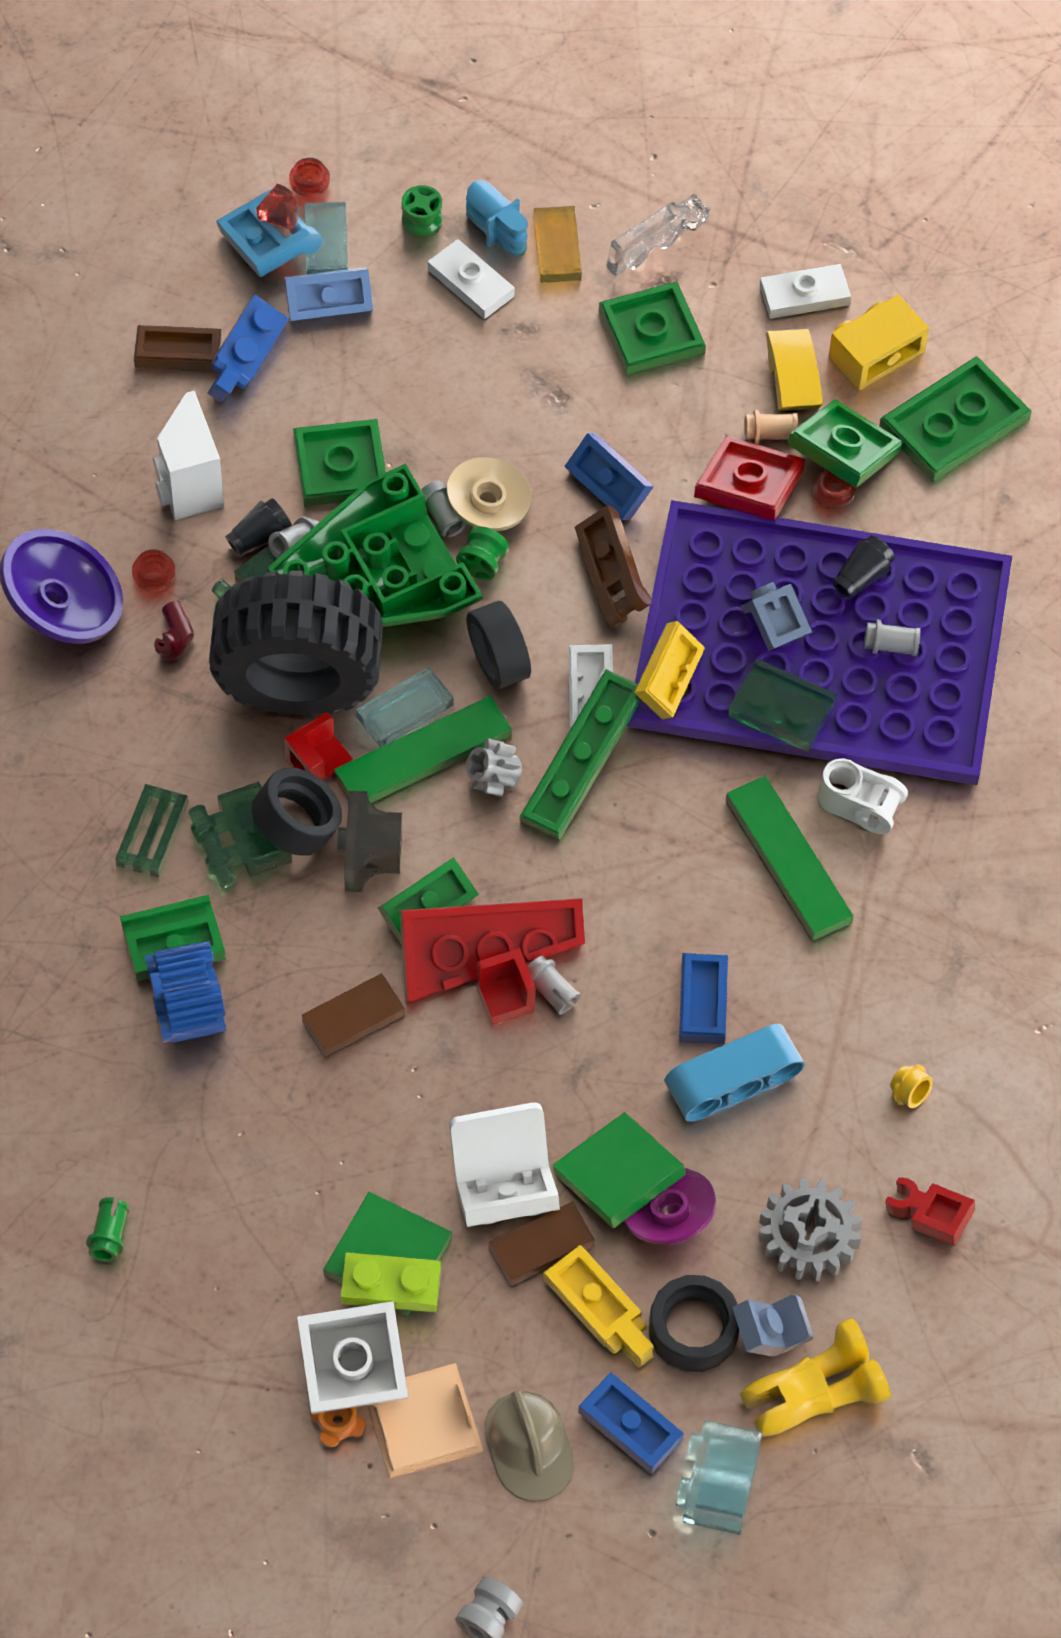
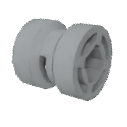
M483 1577L474 1590V1600L471 1604L463 1606L455 1621L472 1638H502L505 1633L503 1626L506 1621L514 1619L524 1604L522 1599L505 1584L491 1577Z

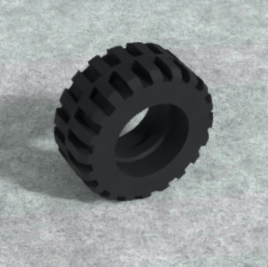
M278 571L266 572L263 577L253 575L245 578L241 584L235 583L215 605L209 654L210 672L224 693L227 695L232 694L235 701L242 705L250 704L255 710L264 713L272 711L277 712L278 716L290 717V714L302 715V718L315 717V714L327 712L333 715L337 714L340 709L347 711L355 707L359 702H363L371 694L379 679L383 621L380 618L379 611L366 594L359 589L352 590L349 583L342 580L332 581L328 579L327 575L315 573L314 576L302 574L303 571H290L289 574H279Z

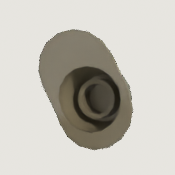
M519 1390L498 1399L488 1410L484 1427L486 1440L498 1476L505 1488L516 1497L531 1502L549 1500L560 1494L570 1482L574 1462L572 1449L563 1422L555 1406L540 1394L527 1391L520 1392Z

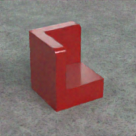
M328 712L284 738L285 760L290 767L310 772L325 783L335 777L334 769L353 761L350 754L334 736V720Z
M520 948L476 963V989L491 1026L535 1012L536 988Z

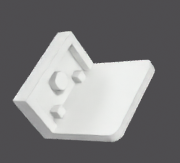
M528 1103L457 1116L450 1121L449 1129L456 1190L467 1227L480 1224L488 1225L496 1221L523 1216H536L544 1212L560 1210L558 1192L549 1168L544 1112L540 1104Z

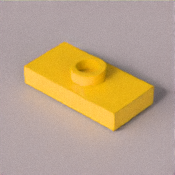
M678 621L667 623L634 693L661 719L673 718L705 647Z

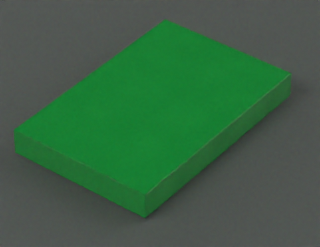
M975 356L882 416L879 427L903 442L901 449L935 482L1030 420L1032 411L978 356Z

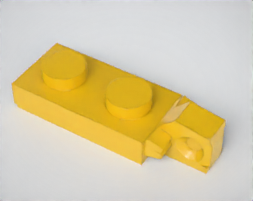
M581 1245L543 1273V1280L604 1348L607 1347L613 1354L621 1349L638 1369L654 1357L652 1354L654 1346L642 1333L647 1329L646 1323L641 1318L642 1312Z

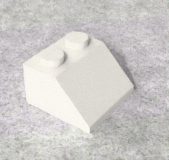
M195 391L187 392L157 437L159 456L153 457L154 469L159 480L155 482L159 501L162 507L170 506L175 521L224 507L220 457Z
M394 1301L297 1317L311 1414L408 1399Z

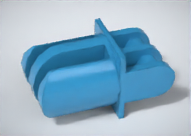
M482 180L473 182L467 190L466 216L486 234V245L489 247L497 242L512 256L524 255L527 250L526 230L528 222L520 213V200L517 198L511 203L489 182Z

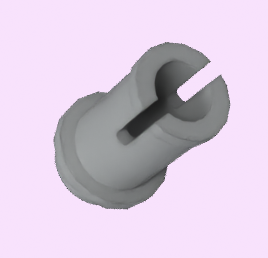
M433 481L421 490L425 496L426 509L430 511L443 537L455 536L464 530L467 523L462 521L451 509L446 495L447 485H444L442 481Z
M301 517L294 522L293 526L279 532H274L269 537L270 551L276 558H279L319 522L312 518Z
M876 619L875 623L867 622L864 649H872V654H877L878 650L912 654V656L917 655L920 642V628L884 625L879 619Z
M540 956L527 967L534 981L535 988L556 1009V1012L562 1015L572 1008L568 1002L572 1001L576 1004L581 994L555 969L556 963L552 959L546 960L543 956Z

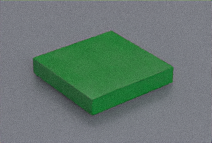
M677 281L599 302V313L626 375L705 354L706 344Z
M834 399L790 433L787 445L857 488L900 453L903 442Z
M378 419L293 428L304 507L341 503L366 481L386 473Z
M623 1112L553 1164L555 1175L612 1228H615L686 1175L684 1164L626 1112Z
M368 1192L323 1268L324 1276L342 1284L346 1252L440 1261L452 1240V1231ZM395 1309V1311L406 1316L411 1312V1310Z

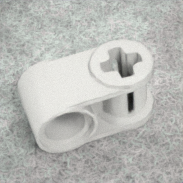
M842 758L829 762L824 768L817 798L820 806L828 813L854 822L870 832L887 834L894 825L892 817L897 806L906 800L908 790L900 781L893 777L881 775L851 760ZM832 784H841L848 789L840 790L832 786Z

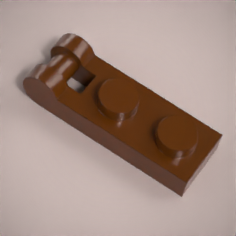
M606 505L574 528L602 614L606 621L616 628L627 621L628 614L634 610L640 612L650 606L652 602L647 590L642 585L619 513L613 507ZM624 590L625 596L618 600L617 593Z

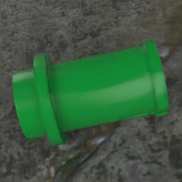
M105 1197L99 1201V1211L94 1231L86 1240L89 1255L96 1260L104 1262L116 1260L117 1255L123 1252L124 1243L121 1241L126 1216L129 1213V1205L119 1199L114 1216H111L113 1197Z

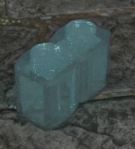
M708 1420L704 1421L701 1434L692 1432L686 1461L695 1464L691 1478H681L676 1506L684 1507V1523L741 1535L760 1451L762 1432Z

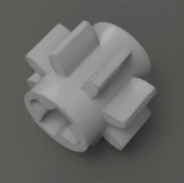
M488 738L485 741V748H474L466 764L467 774L474 780L472 788L484 791L486 794L501 797L504 787H514L522 773L521 761L514 755L516 747Z

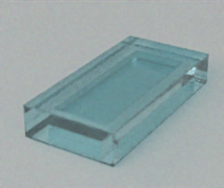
M346 202L305 203L306 226L315 228L323 238V243L319 250L313 254H306L307 274L347 270Z
M427 667L357 708L356 717L379 747H382L454 706V697L432 669Z

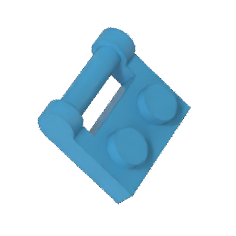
M279 189L268 190L216 220L220 233L259 277L264 276L302 253H315L323 243V238L313 227H307L288 206V199ZM266 215L276 216L292 235L285 239L266 218Z

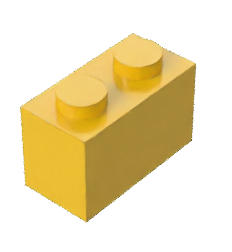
M897 294L885 302H876L866 313L858 318L839 324L831 335L828 358L860 391L925 353L929 327L903 298Z

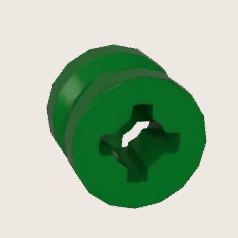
M426 185L414 186L405 191L401 202V209L403 211L402 226L404 230L416 238H427L438 233L442 227V197L435 188Z
M483 526L473 527L467 536L468 545L459 550L456 562L457 564L463 562L472 577L485 581L492 580L498 571L497 562L506 557L509 551V544L501 534L493 529Z

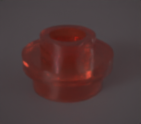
M311 157L303 158L296 162L291 169L289 183L295 193L304 197H315L328 189L330 173L320 160Z
M827 469L819 474L814 481L813 495L821 505L827 508H843L849 505L855 497L856 488ZM829 489H837L840 492H832Z
M146 550L133 563V580L143 590H163L170 586L175 579V564L161 550ZM151 571H159V572H160L159 574H155V575H150V574H148V573L151 572Z

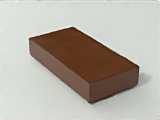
M137 325L134 353L135 368L215 371L211 368L213 365L211 362L221 347L222 331L217 328Z
M381 973L302 1014V1022L323 1055L327 1057L405 1016V1007Z
M573 1201L561 1206L560 1210L551 1211L489 1241V1249L511 1287L549 1269L579 1245L585 1250L595 1246V1238Z

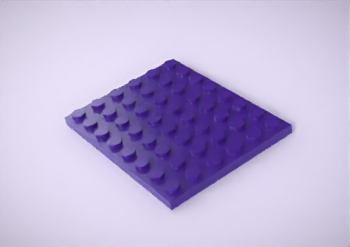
M671 500L635 683L639 684L667 623L678 621L705 649L673 718L661 719L641 700L627 727L829 761L843 758L851 760L860 766L978 785L1012 555L779 517L772 521L742 511ZM870 535L876 536L886 543L895 555V560L891 563V571L859 594H856L851 600L846 599L837 592L832 581L837 577V574L858 541L866 540ZM774 582L776 588L779 589L791 584L812 632L768 651L752 612L744 614L741 606L752 601L750 592ZM876 619H879L884 625L920 628V642L917 655L912 656V654L878 650L877 654H872V649H864L867 622L875 623Z

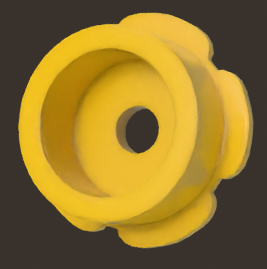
M921 1064L910 1067L903 1066L894 1074L891 1080L892 1098L898 1105L904 1103L910 1108H916L929 1095L933 1079L925 1073V1068Z

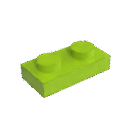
M346 1252L341 1304L367 1306L394 1301L395 1309L437 1313L441 1261Z

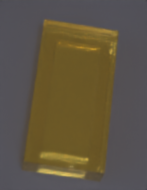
M575 206L534 208L533 219L540 283L581 281L582 269Z

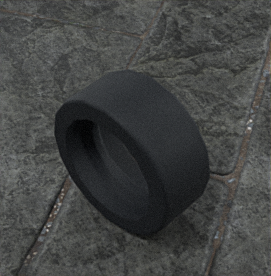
M495 601L469 611L466 623L470 642L478 663L489 683L495 689H502L528 679L532 671L528 649L519 625L509 607L503 601Z
M283 768L274 772L253 799L252 817L257 829L274 846L293 855L310 856L320 851L336 832L342 822V808L335 793L317 776L299 768ZM279 798L294 801L304 808L311 816L315 826L306 825L290 816L281 805Z
M685 1275L669 1281L657 1292L650 1308L649 1338L655 1352L668 1365L683 1371L703 1372L719 1366L732 1354L739 1337L740 1330L732 1308L738 1304L734 1294L720 1281L705 1275ZM685 1300H701L712 1305L719 1311L723 1319V1329L719 1338L714 1343L703 1347H689L677 1342L670 1336L666 1327V1318L670 1309L675 1304Z

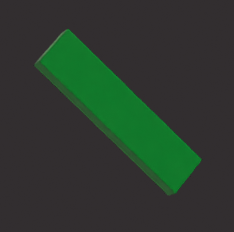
M605 669L519 817L522 823L558 841L561 840L641 702V699L634 693L638 684Z
M488 696L334 769L335 778L355 811L468 758L474 748H485V741L488 738L502 742L512 737V728L492 697Z
M766 775L727 792L726 802L812 941L852 924L854 915Z

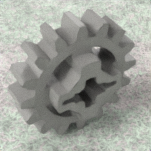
M806 1178L800 1179L799 1189L793 1190L787 1183L783 1184L781 1189L782 1198L770 1194L767 1201V1208L769 1210H762L759 1223L764 1227L760 1228L758 1238L759 1242L768 1243L765 1249V1257L769 1259L778 1256L780 1259L777 1270L783 1272L789 1266L794 1267L795 1279L798 1280L802 1278L804 1271H811L814 1280L820 1281L822 1270L826 1268L833 1276L838 1275L840 1269L839 1260L850 1265L854 1257L852 1249H859L862 1235L857 1232L861 1229L862 1217L851 1216L855 1211V1201L849 1200L842 1203L843 1189L837 1187L831 1193L825 1191L826 1183L823 1179L819 1180L816 1188H809ZM815 1218L814 1233H811L809 1241H806V1227L810 1225L811 1219ZM785 1241H788L792 1248Z

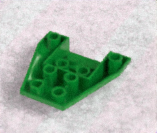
M406 464L366 481L268 567L269 572L278 571L279 574H289L290 571H303L302 574L314 576L315 573L327 575L328 579L332 581L339 579L349 583L352 590L359 589L373 602L380 613L383 627L444 618L483 600V596L463 562L455 563L427 515L425 496Z

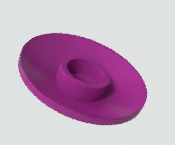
M685 1168V1176L625 1219V1224L636 1237L649 1243L673 1244L687 1240L701 1232L709 1224L715 1213L717 1200L712 1184L699 1172Z

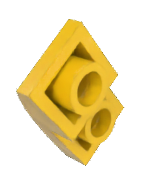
M809 329L767 331L770 374L775 375L778 411L819 409L823 405L817 360Z

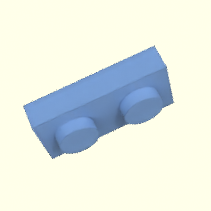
M367 267L284 277L290 321L373 311L369 269Z

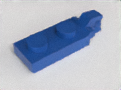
M254 295L243 309L211 362L213 364L211 368L219 374L207 393L219 402H222L226 395L231 393L235 385L243 390L252 381L289 318L257 295Z

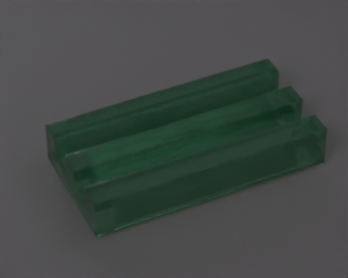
M145 784L116 855V866L125 868L126 865L133 867V871L139 873L147 870L150 871V876L159 878L188 806V795ZM153 797L160 799L138 855L131 854ZM170 802L175 803L153 859H149V854Z

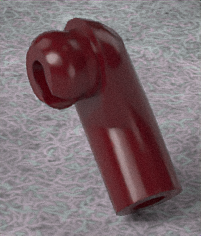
M180 601L169 602L162 608V613L169 630L162 633V640L156 638L154 648L157 654L164 660H176L182 657L195 635L183 604Z

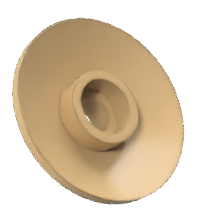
M492 457L472 458L458 465L451 473L446 488L448 503L453 512L462 521L473 527L483 526L495 531L506 530L519 524L527 515L532 501L531 488L525 476L508 462Z

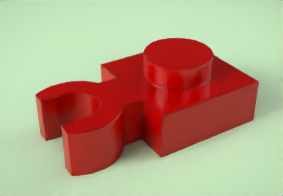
M898 1177L896 1181L897 1192L908 1197L904 1200H896L893 1197L887 1196L885 1200L886 1211L892 1216L899 1218L912 1216L911 1224L913 1230L955 1246L975 1211V1200L934 1183L924 1193L919 1191L918 1186L911 1179Z

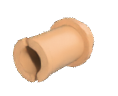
M753 410V414H745L744 437L745 440H753V444H759L760 440H788L790 433L798 427L797 413L760 414L759 410Z

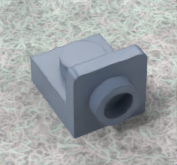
M774 582L751 591L750 595L753 600L741 606L744 614L752 612L768 651L812 632L791 584L779 589L776 588Z
M790 1295L773 1304L746 1300L732 1307L746 1352L776 1357L813 1339V1332L802 1299L798 1295Z

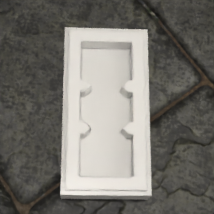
M459 239L428 261V271L483 319H486L515 297V287Z
M841 264L760 278V289L770 319L849 306L851 302V294Z
M612 644L568 645L570 729L605 669L613 672Z

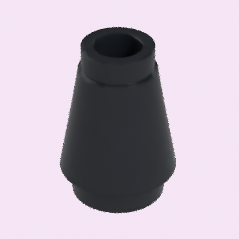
M274 498L269 499L265 503L260 500L225 538L234 552L241 557L246 553L269 544L271 534L289 528L292 524L285 511Z
M870 535L866 540H859L837 574V577L832 581V584L839 594L851 600L856 594H859L891 571V563L895 560V555L889 546L876 536Z

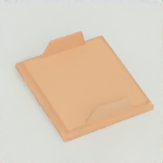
M456 1363L405 1377L408 1399L368 1405L390 1478L483 1452Z

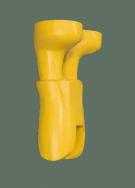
M851 1317L836 1326L834 1344L829 1349L811 1359L805 1356L792 1367L759 1378L739 1393L747 1409L760 1407L783 1396L785 1403L766 1411L755 1420L754 1424L761 1437L782 1433L819 1414L834 1413V1408L857 1401L879 1404L891 1399V1391L887 1379L875 1359L869 1361V1350L865 1337L857 1322ZM857 1368L846 1378L828 1386L825 1378Z

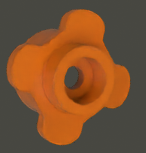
M356 1407L311 1414L310 1410L311 1420L318 1423L322 1432L320 1441L327 1447H335L339 1444L340 1440L349 1436L360 1437L365 1432L366 1422L363 1418L358 1417ZM336 1416H340L343 1420L341 1423L336 1424L333 1419Z

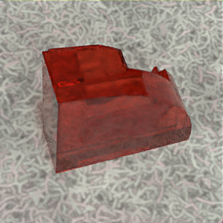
M277 183L256 207L257 218L293 231L298 223L297 200L290 189Z

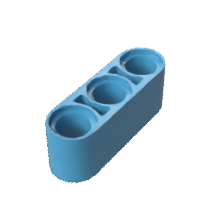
M773 1024L676 1066L666 1075L664 1081L685 1120L694 1122L793 1079L803 1070L805 1064L783 1025Z

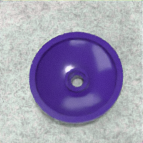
M53 529L31 530L15 538L2 556L0 562V582L4 594L19 617L39 633L58 641L82 644L101 639L118 622L123 609V594L118 577L107 560L91 545L78 537Z

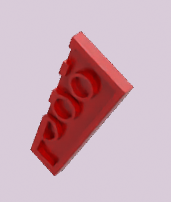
M582 898L399 910L405 1002H411L423 998V996L475 980L476 963L496 955L520 948L525 962H532L540 956L547 957L585 944Z

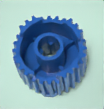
M209 941L154 951V954L145 955L148 977L154 997H152L154 1010L163 1043L169 1041L173 1043L227 1031L223 1018L225 1016L224 1003L215 969L212 968L214 957Z

